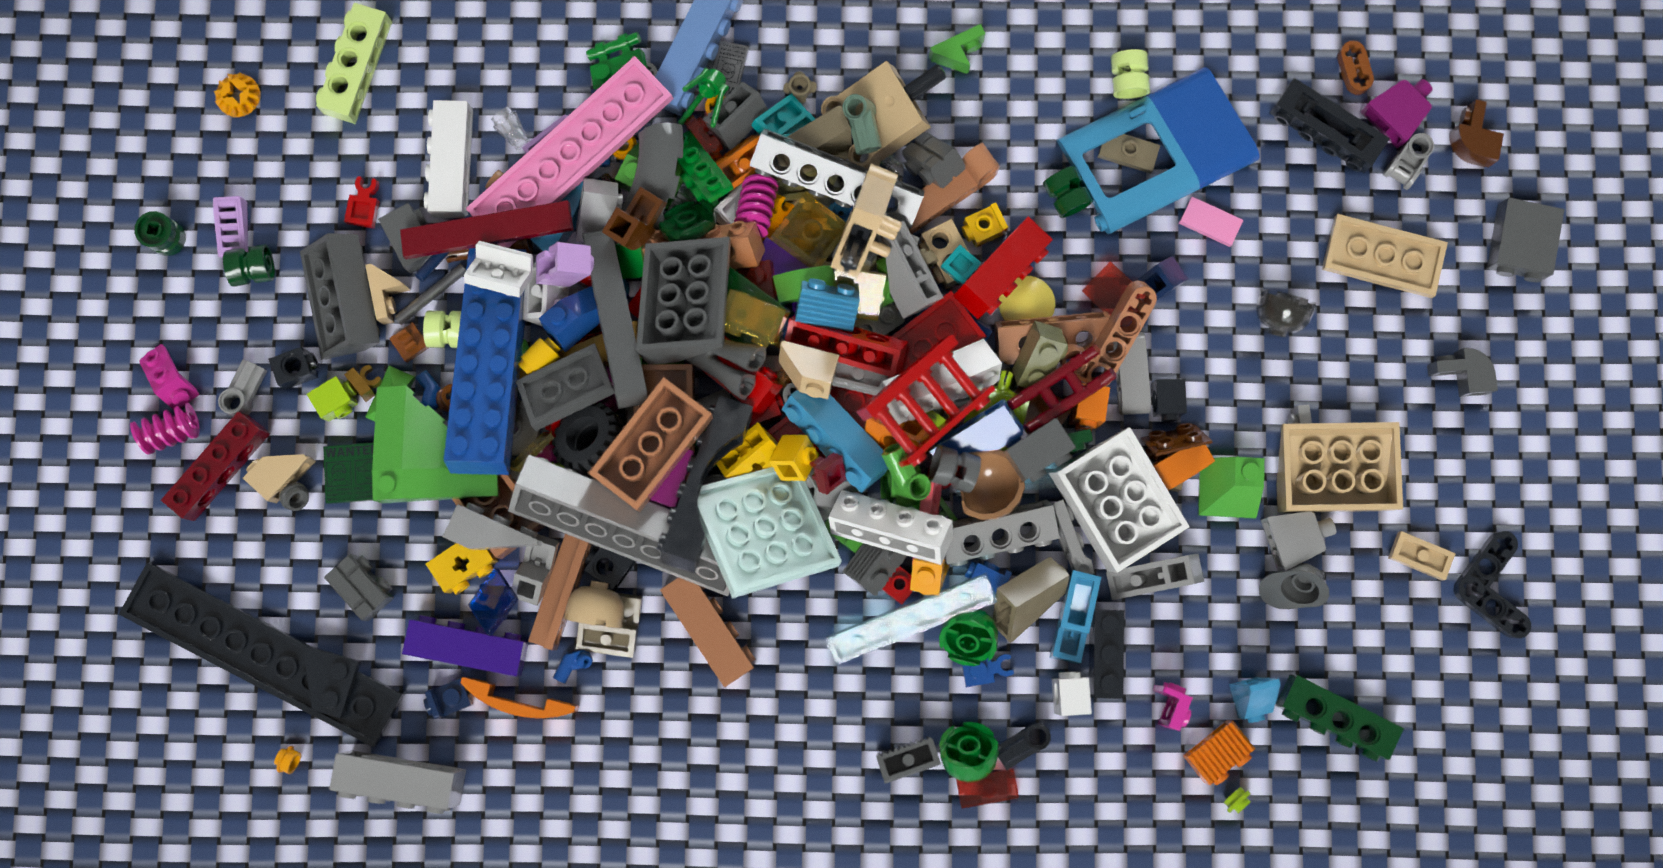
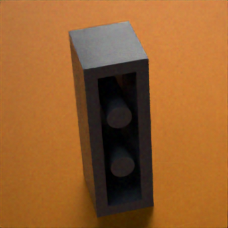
M1094 609L1089 632L1090 698L1123 699L1124 610Z

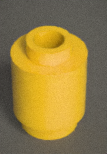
M539 337L521 356L522 360L518 365L529 375L558 361L561 358L558 354L560 348L549 337L545 341Z

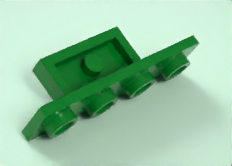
M690 131L683 133V158H677V162L683 171L679 176L687 189L690 188L698 203L705 201L714 208L719 204L717 199L733 190L734 187Z

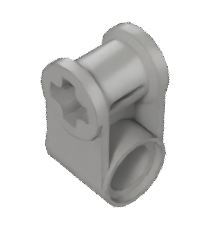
M1425 133L1413 135L1402 145L1398 153L1390 161L1383 172V176L1392 177L1403 184L1405 190H1408L1433 152L1434 142L1432 138ZM1412 143L1418 144L1421 147L1422 154H1417L1413 151Z

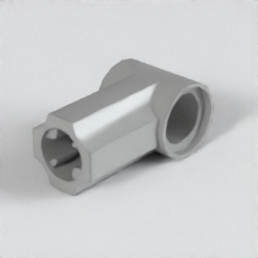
M242 360L228 389L224 390L219 396L218 405L220 409L231 417L238 411L249 415L253 407L252 400L267 370L249 361ZM236 398H240L241 402L238 408L231 410V402Z

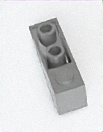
M469 502L466 507L457 504L442 536L472 550L542 546L543 541L536 539L537 532L523 526L520 531L509 527L510 520L496 514L493 519L482 515L485 509Z

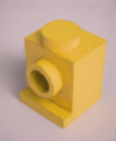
M995 202L989 207L965 217L962 232L967 242L972 241L976 248L1006 234L1008 225ZM985 220L989 227L983 229L979 226V222Z

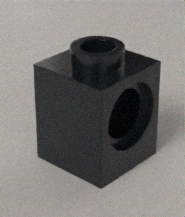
M302 347L268 359L277 385L284 389H289L318 378L316 369L319 368V364L314 353H310ZM296 361H301L299 372L292 374V365Z
M1156 379L1151 383L1153 417H1161L1162 422L1179 421V417L1187 413L1185 379Z

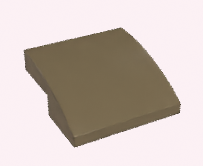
M617 593L622 598L624 605L622 628L578 623L576 650L633 658L643 596Z

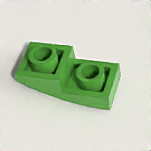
M831 265L805 268L774 275L773 279L779 303L787 305L797 302L801 282H808L809 279H819L826 282V285L837 287L834 270L830 267Z

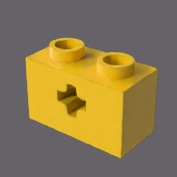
M757 422L747 431L743 444L730 451L716 464L726 479L770 468L772 465L769 460L778 442Z
M456 543L427 562L426 566L444 593L451 594L454 592L457 595L470 586L468 582L476 576L482 578L494 570L492 565L497 563L498 559L490 549L472 550ZM461 559L470 561L466 564L467 571L458 569L462 565Z

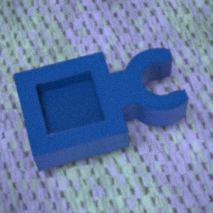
M1002 654L995 661H988L986 659L977 666L962 665L965 687L994 683V674L996 673L1001 676L1013 675L1014 670L1004 671L1001 668L1002 661L1011 659V655Z

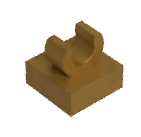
M370 365L364 366L360 370V375L354 368L344 374L365 402L375 396L371 388H376L382 383L379 376L371 381L366 379V376L373 371Z

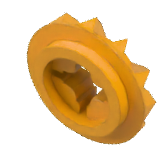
M239 72L233 75L228 74L225 79L218 80L219 85L217 90L214 91L216 96L215 103L222 112L232 117H242L250 114L257 107L260 100V89L255 80L250 76ZM233 86L239 91H243L239 94L240 103L233 97H230L234 94Z

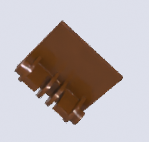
M1190 423L1180 424L1176 426V429L1166 432L1164 430H1155L1148 433V436L1140 438L1148 448L1144 450L1146 455L1153 462L1167 457V454L1169 456L1177 451L1213 443L1203 431Z

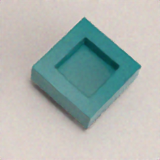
M959 245L940 268L962 286L981 266V262Z

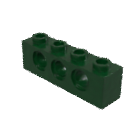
M1289 675L1275 705L1283 710L1281 715L1295 722H1298L1300 718L1310 723L1308 728L1321 735H1325L1328 732L1336 736L1334 741L1350 749L1354 745L1362 749L1361 755L1375 762H1378L1379 758L1391 759L1404 730L1403 727L1298 675ZM1312 698L1317 704V709L1310 715L1306 710V703ZM1336 712H1340L1343 716V723L1338 728L1334 726L1332 721ZM1366 725L1369 728L1370 734L1363 741L1359 736V731L1362 726Z

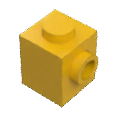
M782 435L769 462L781 481H806L812 469L810 462L817 458L819 454L807 435Z

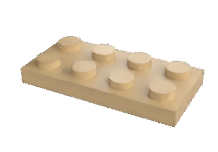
M1337 214L1334 216L1322 270L1433 298L1436 296L1448 242Z

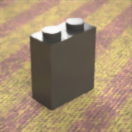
M1509 197L1499 203L1487 269L1496 271V274L1500 276L1511 277L1518 275L1523 276L1525 281L1536 283L1542 282V280L1554 275L1565 209Z

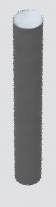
M460 263L396 314L394 318L400 325L405 323L463 277L466 269Z

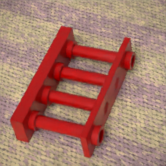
M952 334L939 340L856 411L863 421L872 417L875 420L879 419L907 453L898 462L900 467L910 464L915 467L928 456L925 452L974 408L978 411L991 401L988 396L996 390L993 385L979 390L952 357L954 353L951 349L959 343ZM936 362L940 365L944 364L971 398L961 408L958 409L931 375L933 371L930 368ZM915 380L925 385L949 415V418L939 427L934 424L910 394L911 389L908 386ZM893 399H896L897 402L901 401L929 435L917 446L888 412L890 408L887 405Z

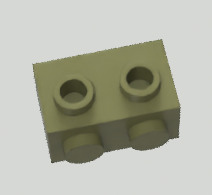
M1034 321L1012 369L1017 386L1028 388L1056 370L1059 361L1065 358L1068 350V344L1061 328Z

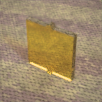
M835 269L834 287H837L838 284H847L859 291L860 302L856 318L878 321L881 302L885 300L883 291L886 274L861 270L857 278Z
M541 433L511 463L510 469L520 472L528 455L536 457L554 437L549 433Z

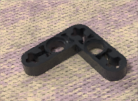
M1500 531L1493 533L1457 579L1454 584V594L1458 600L1509 638H1523L1531 631L1530 619L1490 588L1518 548V541L1513 533ZM1498 539H1506L1505 545L1508 547L1507 549L1499 550L1495 556L1490 554L1491 552H1496L1500 547ZM1482 559H1488L1492 563L1493 569L1489 575H1484L1479 570V563ZM1464 584H1473L1471 588L1473 592L1477 595H1483L1484 592L1486 594L1480 599L1473 594L1465 595L1466 588L1463 586ZM1490 599L1495 600L1499 605V611L1494 616L1489 615L1485 609V605ZM1504 616L1510 620H1519L1518 626L1521 630L1512 631L1513 625L1508 620H1501L1500 622L1499 620Z

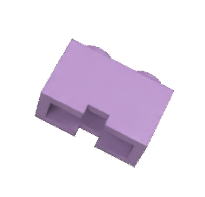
M557 242L549 247V251L544 250L536 255V284L570 287L591 275L594 267L591 246Z

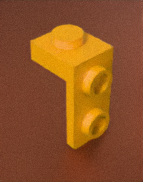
M914 558L910 590L924 595L933 594L939 596L950 564L947 565L945 560L939 565Z

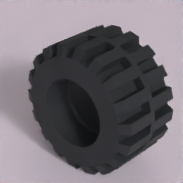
M599 402L598 404L589 405L560 420L561 425L556 427L554 432L556 437L552 439V445L555 447L553 454L557 457L556 460L565 468L573 469L579 475L595 479L589 472L627 423L603 403Z

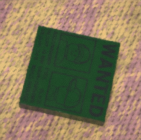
M374 443L323 446L326 504L373 501L372 463Z

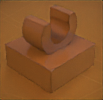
M413 322L389 338L407 363L430 348L426 347L424 336Z

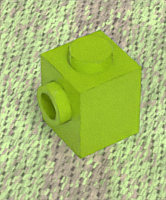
M337 376L306 394L320 418L328 422L336 417L337 419L346 417L353 411L352 408L358 404L354 398L357 392L348 380L344 381Z

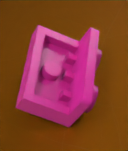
M1166 682L1163 683V686L1154 685L1153 691L1168 697L1158 721L1159 725L1180 731L1182 726H1187L1191 717V710L1188 709L1193 699L1185 695L1187 689Z

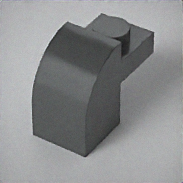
M1462 348L1454 352V355L1439 356L1436 358V362L1427 365L1428 377L1457 375L1459 397L1488 395L1498 391L1494 365L1479 350Z

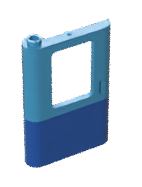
M1207 67L1187 75L1056 140L1069 164L1076 166L1082 178L1081 185L1087 188L1093 200L1097 213L1094 220L1098 229L1101 232L1105 231L1107 234H1111L1258 161L1260 158L1254 140L1214 75ZM1145 123L1151 124L1174 161L1175 166L1112 198L1106 197L1085 162L1083 154Z

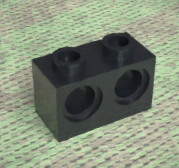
M601 547L599 550L594 548L585 560L587 566L584 570L600 582L609 583L608 588L616 591L637 561ZM605 559H610L613 563V570L608 575H602L599 570L600 563Z

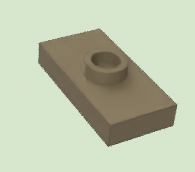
M1123 134L1102 144L1097 158L1151 174L1160 145Z

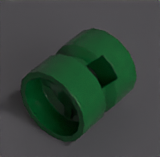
M1076 166L1065 168L1051 175L1043 182L1049 197L1055 198L1053 205L1060 219L1074 215L1093 203L1087 188L1080 186L1082 178Z
M149 211L142 214L134 226V234L137 240L145 247L162 256L177 254L186 242V234L183 227L165 214L157 211Z
M266 244L251 246L248 252L238 248L226 250L223 253L224 272L230 286L249 285L251 280L255 283L274 280V260L270 248Z

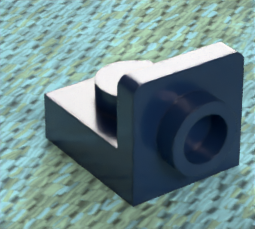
M462 678L424 692L426 699L423 700L425 709L429 715H433L434 719L443 718L473 705L468 690L461 684Z

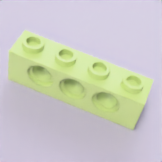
M353 3L351 11L349 10L346 13L344 31L335 43L336 53L333 61L329 62L326 67V80L323 88L321 87L316 95V106L324 115L356 124L392 25V21L386 12ZM367 33L365 39L356 41L358 35ZM357 58L354 66L347 67V63L351 59ZM348 84L346 91L337 93L341 85Z

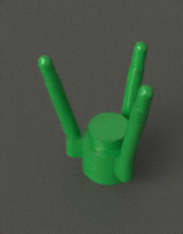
M704 68L700 75L682 88L684 92H687L699 83L700 93L678 121L680 125L685 123L704 97L712 98L717 96L710 124L712 128L716 126L723 98L729 87L726 85L725 76L720 71Z

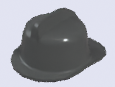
M1300 563L1287 571L1269 574L1261 580L1259 585V594L1263 601L1278 609L1318 607L1326 603L1330 596L1329 588L1324 581V571L1318 570L1315 566L1307 563Z

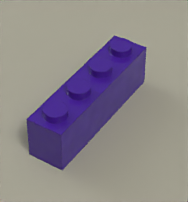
M419 615V620L409 619L402 654L515 677L522 676L529 642L521 641L522 635L505 632L504 637L493 635L494 629L476 626L475 631L464 629V623L448 621L447 626L436 624L437 618Z

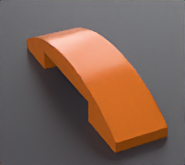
M1202 445L1174 452L1154 463L1153 466L1169 491L1211 465L1215 460L1208 447Z
M462 677L461 684L477 699L511 715L528 718H552L577 712L580 706L550 698L547 699L545 708L494 696L495 683L472 677Z

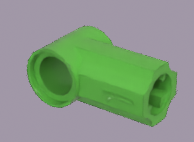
M899 443L885 448L881 456L894 479L893 488L895 493L902 498L913 500L925 499L931 491V483L928 477L921 474L918 467H913L912 464L900 467L898 462L907 453ZM914 481V488L911 491V483Z

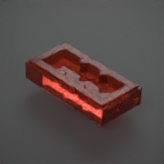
M1013 768L990 772L987 777L974 782L956 779L961 809L1019 798Z

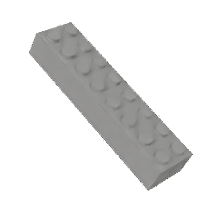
M528 455L515 484L508 512L725 596L729 595V589L706 536L705 547L695 574L660 563V551L656 550L661 533L667 534L670 526V524H667L669 509L662 507L657 502L649 501L639 513L596 479L579 475L573 469L551 464L545 458Z

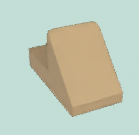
M367 264L365 266L376 320L383 325L394 323L393 314L397 312L396 304L393 297H389V295L410 291V288L376 266Z

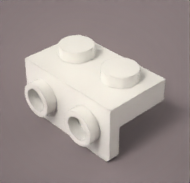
M478 241L476 244V258L464 273V283L520 298L533 278V256L529 253Z

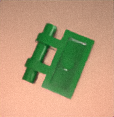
M638 32L630 35L624 33L619 35L616 40L608 43L602 41L595 44L594 48L586 50L590 61L599 58L600 62L590 66L594 89H599L634 56L647 68L645 53L640 48L633 50V45L641 43V37ZM622 50V55L614 58L610 57L611 53Z

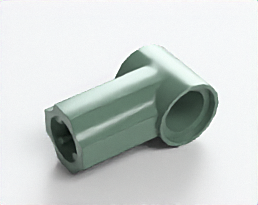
M851 94L844 100L842 107L844 115L849 120L856 154L876 152L882 148L875 120L876 107L871 100L858 94ZM863 103L862 113L856 116V107Z

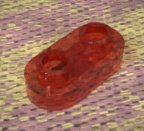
M691 115L684 123L686 128L693 134L713 161H717L722 157L720 151L723 150L721 143L715 135L709 137L707 132L710 130L701 117L696 119Z

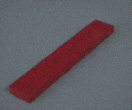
M566 200L400 229L402 254L407 260L476 248L478 241L499 244L573 231L570 202Z

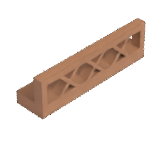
M568 534L564 535L528 642L544 646L543 648L549 650L558 649L567 623V619H564L566 605L573 591L579 588L584 569L587 565L585 560L590 554L593 544Z

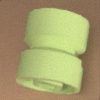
M1132 49L1113 54L1111 56L1112 73L1116 75L1112 80L1114 97L1134 99L1148 95L1150 93V81L1148 74H1145L1149 69L1147 52Z
M426 311L423 324L426 347L444 348L446 344H449L451 348H457L461 311H451L449 315L444 311Z

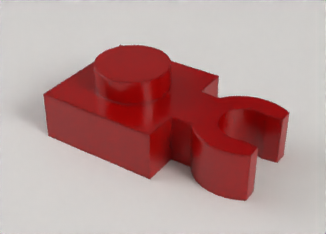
M357 176L355 187L358 190L357 196L349 194L344 222L348 225L375 228L380 201L377 198H372V196L377 193L379 182L372 178L370 187L363 188L364 179Z

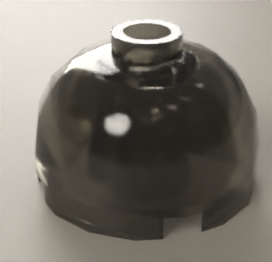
M1260 289L1256 306L1257 317L1263 325L1270 328V334L1286 337L1287 332L1297 333L1310 323L1316 302L1308 303L1309 300L1279 291H1277V295L1269 294V289Z

